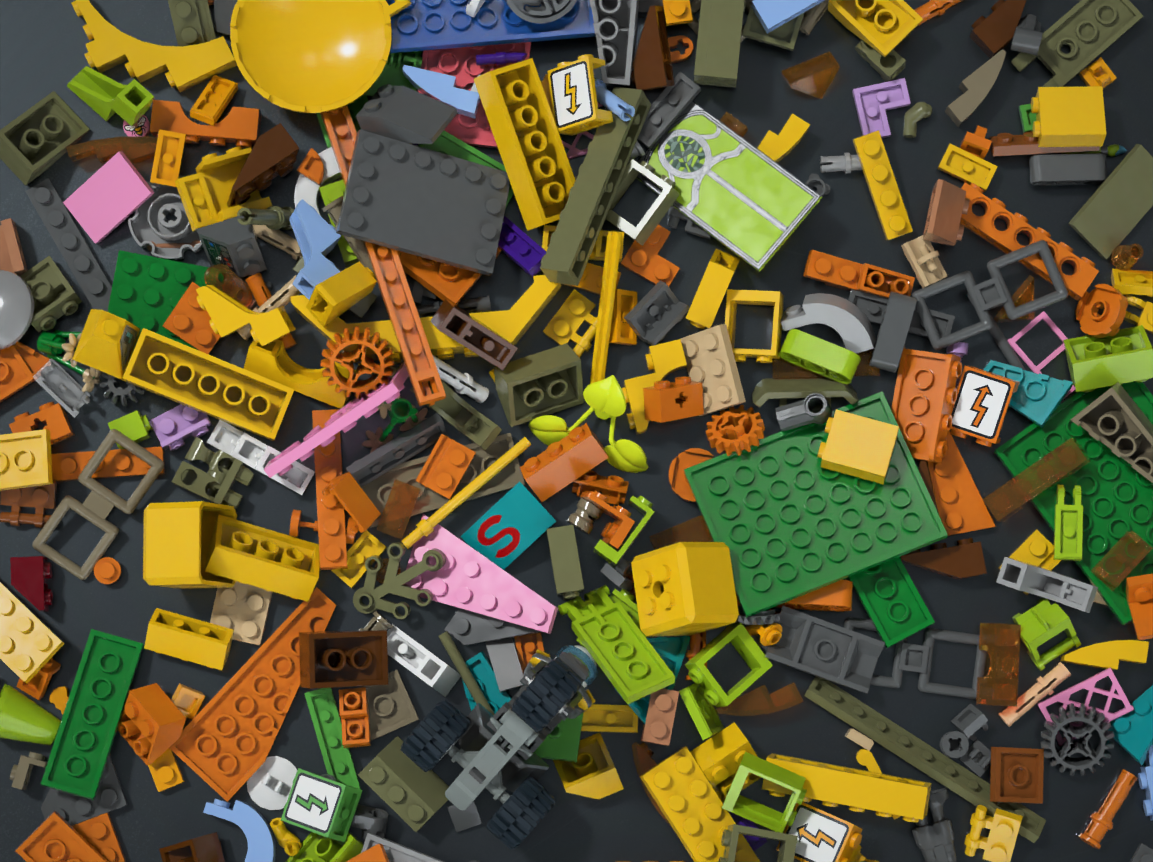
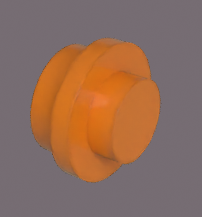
M105 557L95 564L94 575L99 582L112 584L119 579L121 566L117 560Z

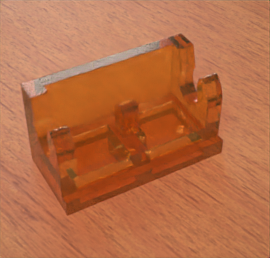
M1127 531L1091 572L1114 591L1153 547L1148 545L1135 532Z

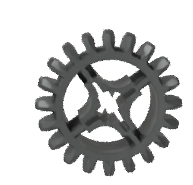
M1071 703L1069 704L1070 711L1066 712L1064 707L1061 706L1059 707L1060 716L1052 712L1050 718L1053 722H1044V727L1047 730L1041 731V737L1046 740L1041 742V748L1047 749L1044 752V757L1052 758L1050 761L1052 767L1060 763L1059 772L1063 773L1066 768H1069L1071 776H1074L1075 770H1080L1081 776H1085L1086 768H1089L1094 773L1096 772L1094 764L1101 767L1105 765L1101 757H1111V753L1107 749L1114 748V742L1110 740L1114 738V732L1109 730L1111 723L1110 721H1104L1105 715L1103 713L1095 716V707H1091L1086 712L1085 704L1081 703L1079 710H1075L1074 704ZM1074 721L1086 722L1079 727L1070 724V722ZM1061 729L1066 737V741L1063 743V748L1059 751L1055 745V737ZM1096 729L1100 735V741L1094 750L1088 740ZM1072 736H1075L1077 739L1082 736V742L1075 741L1073 743ZM1074 753L1085 755L1082 758H1072L1070 756Z

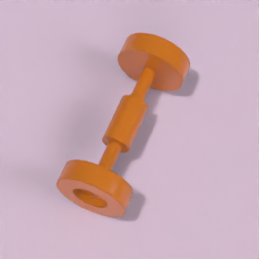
M293 509L290 522V536L298 537L300 527L314 528V531L318 532V521L315 520L314 523L301 521L302 510ZM349 517L346 527V544H354L356 534H353L351 528L356 524L352 517Z

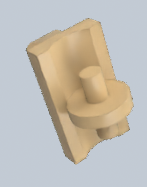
M922 235L904 243L901 247L916 274L919 284L922 288H925L945 279L947 274L938 258L940 256L938 250H934L930 241L922 240Z

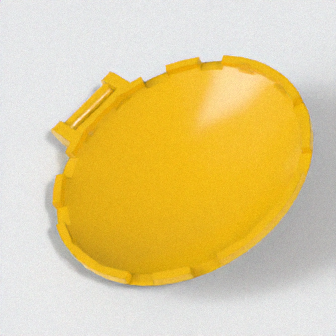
M237 0L230 23L233 56L248 84L271 103L284 109L302 113H321L336 110L357 100L377 81L390 53L392 41L390 18L407 8L411 1L394 0L395 2L389 6L386 0Z

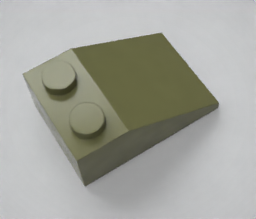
M53 91L0 130V159L26 186L52 166L86 135L90 129Z

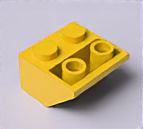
M735 722L690 751L722 803L725 801L745 752L757 756ZM749 772L741 791L762 777Z

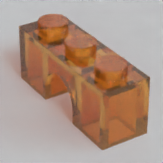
M980 623L979 650H985L988 653L990 668L986 676L977 678L976 704L1017 706L1021 625Z

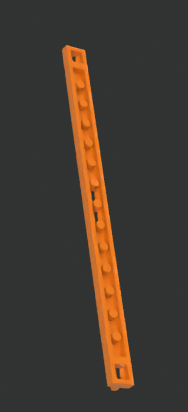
M347 105L336 110L320 113L345 188L357 136ZM364 241L419 406L429 404V406L435 405L436 401L446 399V394L397 250ZM428 381H430V384H431V387H432V390H433V394L431 393V390H430Z

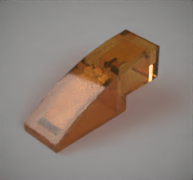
M794 682L769 694L766 686L763 685L736 698L728 706L718 707L715 710L717 714L755 716L788 709L804 701Z

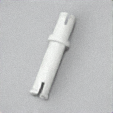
M433 356L440 379L453 386L456 392L466 394L478 403H483L489 395L488 388L475 382L468 373L463 374ZM439 368H441L442 370H444V371H446L447 373H449V375H447V374L444 373L443 371L439 370ZM459 381H462L463 383L467 384L469 387L465 386L464 384L460 383Z

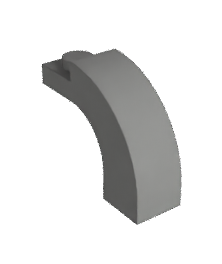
M826 293L805 295L803 307L794 305L787 308L783 313L781 325L784 331L820 323L835 329L842 337L846 349L854 353L874 349L876 335L869 319L855 304L840 296Z
M1004 557L996 583L1044 597L1090 613L1098 589L1096 586L1008 557Z

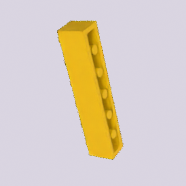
M771 753L766 758V761L806 778L803 788L807 792L803 802H811L812 799L821 800L825 806L838 807V804L849 806V810L856 812H865V809L876 811L875 814L882 817H892V814L903 816V820L908 822H919V819L923 820L927 815L932 783ZM763 778L762 789L768 790L770 795L784 797L785 794H792V790Z

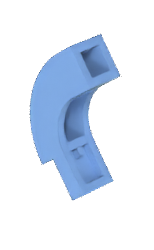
M215 798L213 803L206 802L203 813L231 821L243 830L248 842L245 862H275L276 845L273 832L267 820L257 809L241 800L235 801L233 809L229 808V802Z

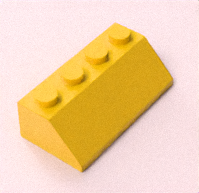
M218 514L206 554L205 572L229 578L242 584L256 586L269 592L283 594L293 599L309 601L319 579V544Z

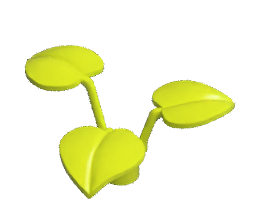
M614 375L591 383L585 388L583 396L590 408L571 427H567L564 419L553 415L537 417L531 420L528 425L531 432L541 442L549 446L569 435L574 428L579 427L595 411V415L598 418L604 420L611 419L609 443L611 445L604 447L609 456L606 459L608 463L616 469L630 473L643 472L649 468L647 457L638 444L626 439L618 441L614 439L616 417L623 415L627 406L624 393Z

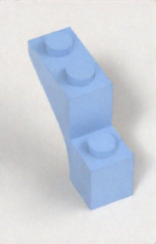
M302 199L289 219L304 259V268L299 271L292 284L310 300L316 285L340 272L334 263L325 256L334 249L341 235L336 233L334 227L328 224L317 213L315 208Z

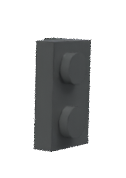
M659 281L624 319L640 340L656 345L665 338L668 331L675 324L683 319L690 308L687 304L677 299L665 282Z

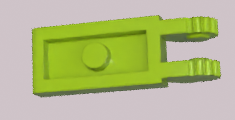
M1057 485L1054 517V560L1081 561L1083 538L1081 485H1074V505H1064V485Z

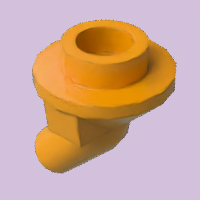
M779 623L748 625L745 627L751 636L760 635V643L763 646L776 644L782 636V626Z

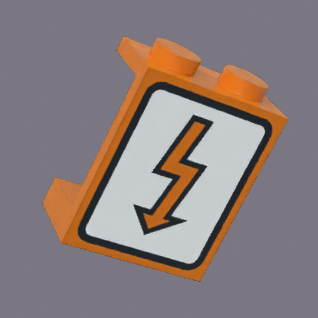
M965 365L957 387V399L952 404L951 415L953 421L950 434L961 438H966V435L976 437V443L991 447L992 443H1000L1001 438L999 434L1014 392H1017L1020 382Z

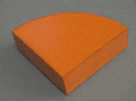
M311 148L297 169V172L320 186L324 178V166L318 153Z

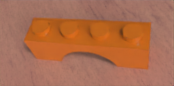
M153 100L150 132L153 136H156V140L158 139L159 129L186 134L185 143L198 144L199 140L209 141V144L214 146H225L226 142L236 143V147L252 148V145H255L260 136L262 114L260 109L232 107L229 114L214 126L200 125L191 121L185 115L180 102Z

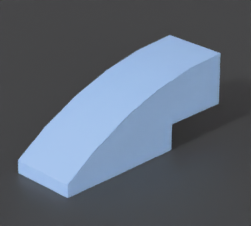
M408 65L403 66L404 76L424 95L456 108L458 114L476 118L480 101L478 92L456 88L457 81L455 76Z

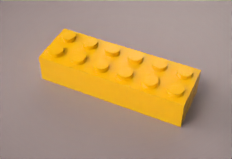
M533 58L489 71L474 78L527 231L560 220V213L565 208L570 189L574 186L576 180Z
M145 328L141 330L121 379L271 441L275 440L294 392L292 388Z

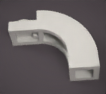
M332 147L318 154L324 166V178L320 186L302 174L299 175L294 193L295 208L303 199L307 204L315 208L320 215L318 201L321 192L319 187L328 185L342 177Z

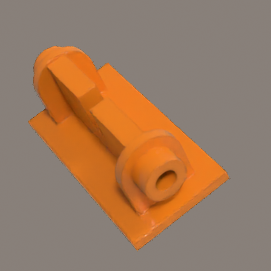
M590 470L574 481L572 493H577L576 496L580 497L582 492L600 491L602 495L609 499L607 503L619 505V503L624 504L629 482L624 481L619 476L611 475L605 477L597 475L596 472Z

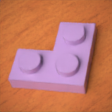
M905 78L856 88L852 91L862 135L879 130L881 138L890 137L891 132L886 111L910 106L911 104Z

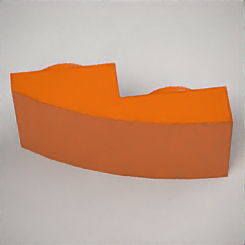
M366 687L339 690L343 747L371 746Z

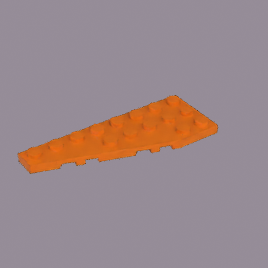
M317 587L313 590L309 601H303L182 730L180 738L169 747L227 802L266 761L299 689V632L325 631L337 606Z

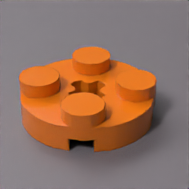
M1098 284L1093 286L1095 289L1090 293L1086 291L1079 300L1076 308V320L1080 321V329L1094 338L1113 337L1119 332L1120 325L1125 318L1128 299L1118 289L1108 284ZM1104 307V312L1100 316V314H1098V310L1103 309Z
M690 448L676 456L668 471V480L672 491L685 501L696 502L684 475V469L715 457L709 451L700 448Z

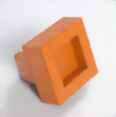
M978 125L974 134L967 131L960 148L984 159L992 143L991 140L985 138L988 129Z

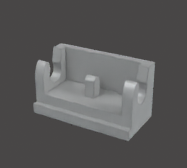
M53 358L33 376L35 381L74 418L80 413L79 409L90 401L89 397L91 395L87 391L82 392L83 387Z

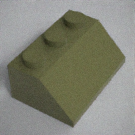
M567 343L508 362L504 370L494 367L496 391L511 427L584 403L581 359Z
M397 736L358 776L415 832H418L448 801L445 791L449 786L433 770L424 772L401 751L403 741Z

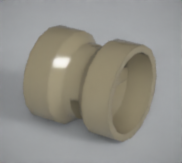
M580 498L577 503V510L575 513L570 514L567 521L589 535L593 529L594 521L601 517L603 511L589 501Z

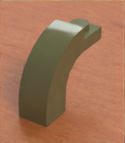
M441 380L446 399L436 401L435 405L429 406V404H426V406L433 412L438 413L444 421L468 440L486 450L502 429L464 401ZM428 381V384H429L431 393L433 394V390H432L430 381ZM412 387L410 391L415 395L414 389Z

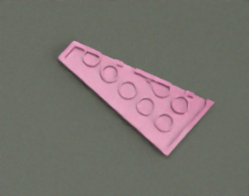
M405 362L399 365L398 371L392 378L386 376L388 379L387 385L379 383V389L376 391L372 390L367 396L365 392L361 393L360 399L354 398L331 415V418L324 424L325 427L323 429L319 425L316 426L303 438L304 441L302 443L296 441L270 460L264 468L270 478L277 473L282 476L293 467L291 463L297 459H300L301 462L306 460L314 453L313 449L320 444L322 447L327 446L336 438L334 436L341 430L346 433L357 424L356 421L362 416L368 418L378 411V406L384 401L389 404L399 397V392L405 388L404 382L409 376Z
M423 514L421 520H422L423 518L426 520V519H428L429 517H428L427 515ZM437 524L430 535L427 537L423 536L413 545L406 570L421 562L424 553L434 548L441 550L445 554L446 562L441 569L437 571L427 570L403 585L419 590H430L433 595L432 601L551 634L558 607L441 525ZM430 556L428 559L429 563L436 565V559ZM425 593L420 594V597L428 599Z

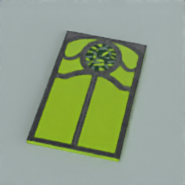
M693 100L650 150L647 149L645 155L637 161L639 164L645 161L656 170L653 174L659 178L665 175L676 184L673 188L680 195L672 206L759 272L822 199L820 194ZM640 173L637 175L636 179L659 195L662 192V188Z

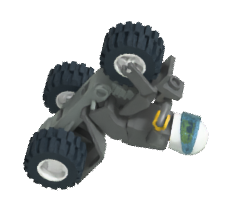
M565 645L561 647L554 655V659H551L549 654L537 649L524 670V677L520 680L523 686L494 716L478 703L466 717L445 699L440 701L402 743L401 751L424 772L432 770L446 754L452 757L451 761L453 763L456 761L464 768L462 773L445 791L446 798L458 809L466 810L485 788L493 794V799L495 801L498 799L503 805L488 821L486 828L510 850L520 845L552 809L557 799L538 782L539 778L550 766L534 751L561 720L577 718L596 702L589 689L585 690L584 688L586 686L589 687L597 678V664L588 650L580 645ZM456 742L459 743L460 750L455 746ZM505 790H508V791H511V792H514V793L510 796Z

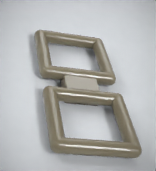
M110 430L78 477V481L91 490L90 494L83 504L70 495L65 496L33 541V548L80 580L87 579L95 564L101 559L119 532L118 527L107 521L106 517L114 506L126 514L133 513L163 470L164 462L118 430ZM115 442L151 466L128 501L92 478V475ZM69 508L106 532L82 567L46 544Z

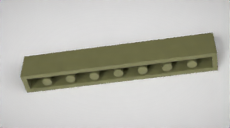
M622 87L613 88L612 93L633 106L635 114L632 117L625 113L631 119L626 122L612 112L613 122L597 127L593 140L588 145V152L584 162L579 167L575 184L570 189L565 208L560 213L559 223L555 232L551 235L550 245L541 260L540 269L550 282L574 286L579 285L651 107V103L643 90Z

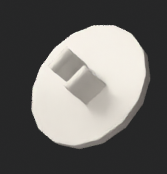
M278 756L267 757L260 768L247 780V791L251 799L258 806L268 810L283 809L287 803L297 769L285 758Z

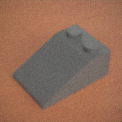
M386 84L377 89V92L365 103L364 107L356 115L361 130L405 143L433 144L458 112L456 108L408 87Z

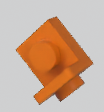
M51 658L28 683L19 678L16 687L35 699L40 700L46 693L52 675L59 671L61 664Z

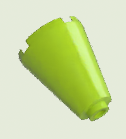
M4 684L0 692V738L51 746L52 742L55 741L61 720L11 685Z

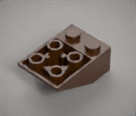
M281 123L258 137L232 187L227 202L229 208L234 204H244L250 199L251 193L257 189L259 192L265 190L272 184V179L278 175L282 178L294 169L293 165L297 160L299 147Z

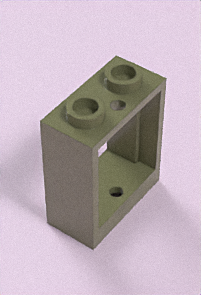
M631 159L626 166L605 220L643 246L680 193L673 188L676 183L667 176L662 175L659 178L653 174L656 169L647 162L642 161L639 164ZM640 173L663 190L635 227L612 210Z
M574 525L546 529L557 596L563 595V600L577 598L580 596V592H584Z
M736 824L729 825L728 830L723 831L721 845L725 846L723 857H720L718 862H735L739 834L780 841L777 862H794L798 837L796 835Z

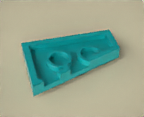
M990 360L984 368L985 371L1020 382L1017 392H1014L1009 406L1040 427L1045 425L1073 386L1071 381H1062L1051 378L1049 375L1022 370V368Z

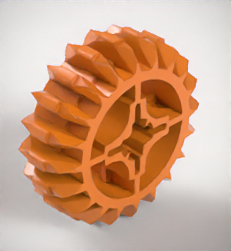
M359 326L354 327V333L350 334L348 328H344V337L336 332L334 334L336 342L332 340L326 342V346L329 349L322 350V356L325 359L321 360L320 363L322 367L326 368L322 371L323 377H330L327 384L333 386L337 383L335 392L340 393L345 389V397L347 398L350 397L351 392H356V399L361 398V392H365L367 396L371 389L374 391L379 389V383L387 385L388 379L386 376L393 375V370L390 367L394 365V359L389 358L393 354L392 349L385 348L388 341L383 339L378 342L379 332L374 333L372 337L369 336L370 328L368 327L365 328L364 333H359ZM358 344L354 351L340 352L346 346ZM367 346L375 351L380 364L375 363L374 359L366 355ZM361 353L360 366L356 367V371L354 372L353 364L355 362V359H358L359 354ZM335 361L340 362L341 366L349 370L348 379L338 371ZM375 373L369 379L357 381L358 377L362 374Z

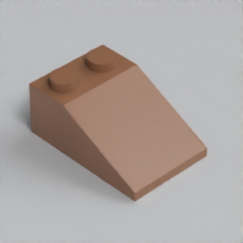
M937 180L932 190L922 240L954 246L956 240H962L964 225L960 224L962 214L967 215L970 199L965 198V190L947 181Z

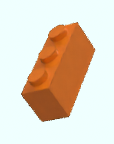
M585 423L581 427L574 428L569 435L560 441L550 444L545 451L536 457L529 458L520 467L525 481L540 501L543 502L608 459L609 456L588 424Z

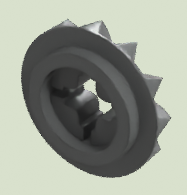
M773 607L747 618L744 612H739L738 621L746 625L777 623L781 619V612L775 611Z

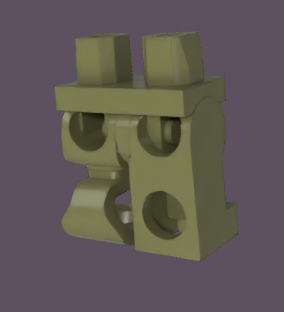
M195 437L185 459L190 462L201 460L209 465V470L206 473L182 461L172 483L213 503L234 506L237 509L243 496L231 490L235 481L249 486L255 474L245 467L242 461L220 449L216 453L205 447L200 438Z

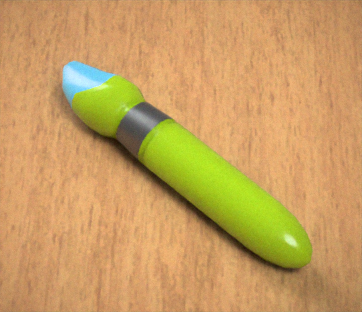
M1113 144L1108 147L1100 146V151L1065 152L1061 154H1105L1106 156L1113 157L1126 153L1127 150L1121 145Z

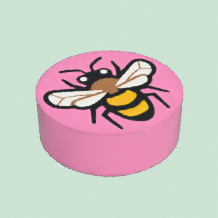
M143 115L133 126H130L124 120L123 129L130 139L142 140L150 133V122Z

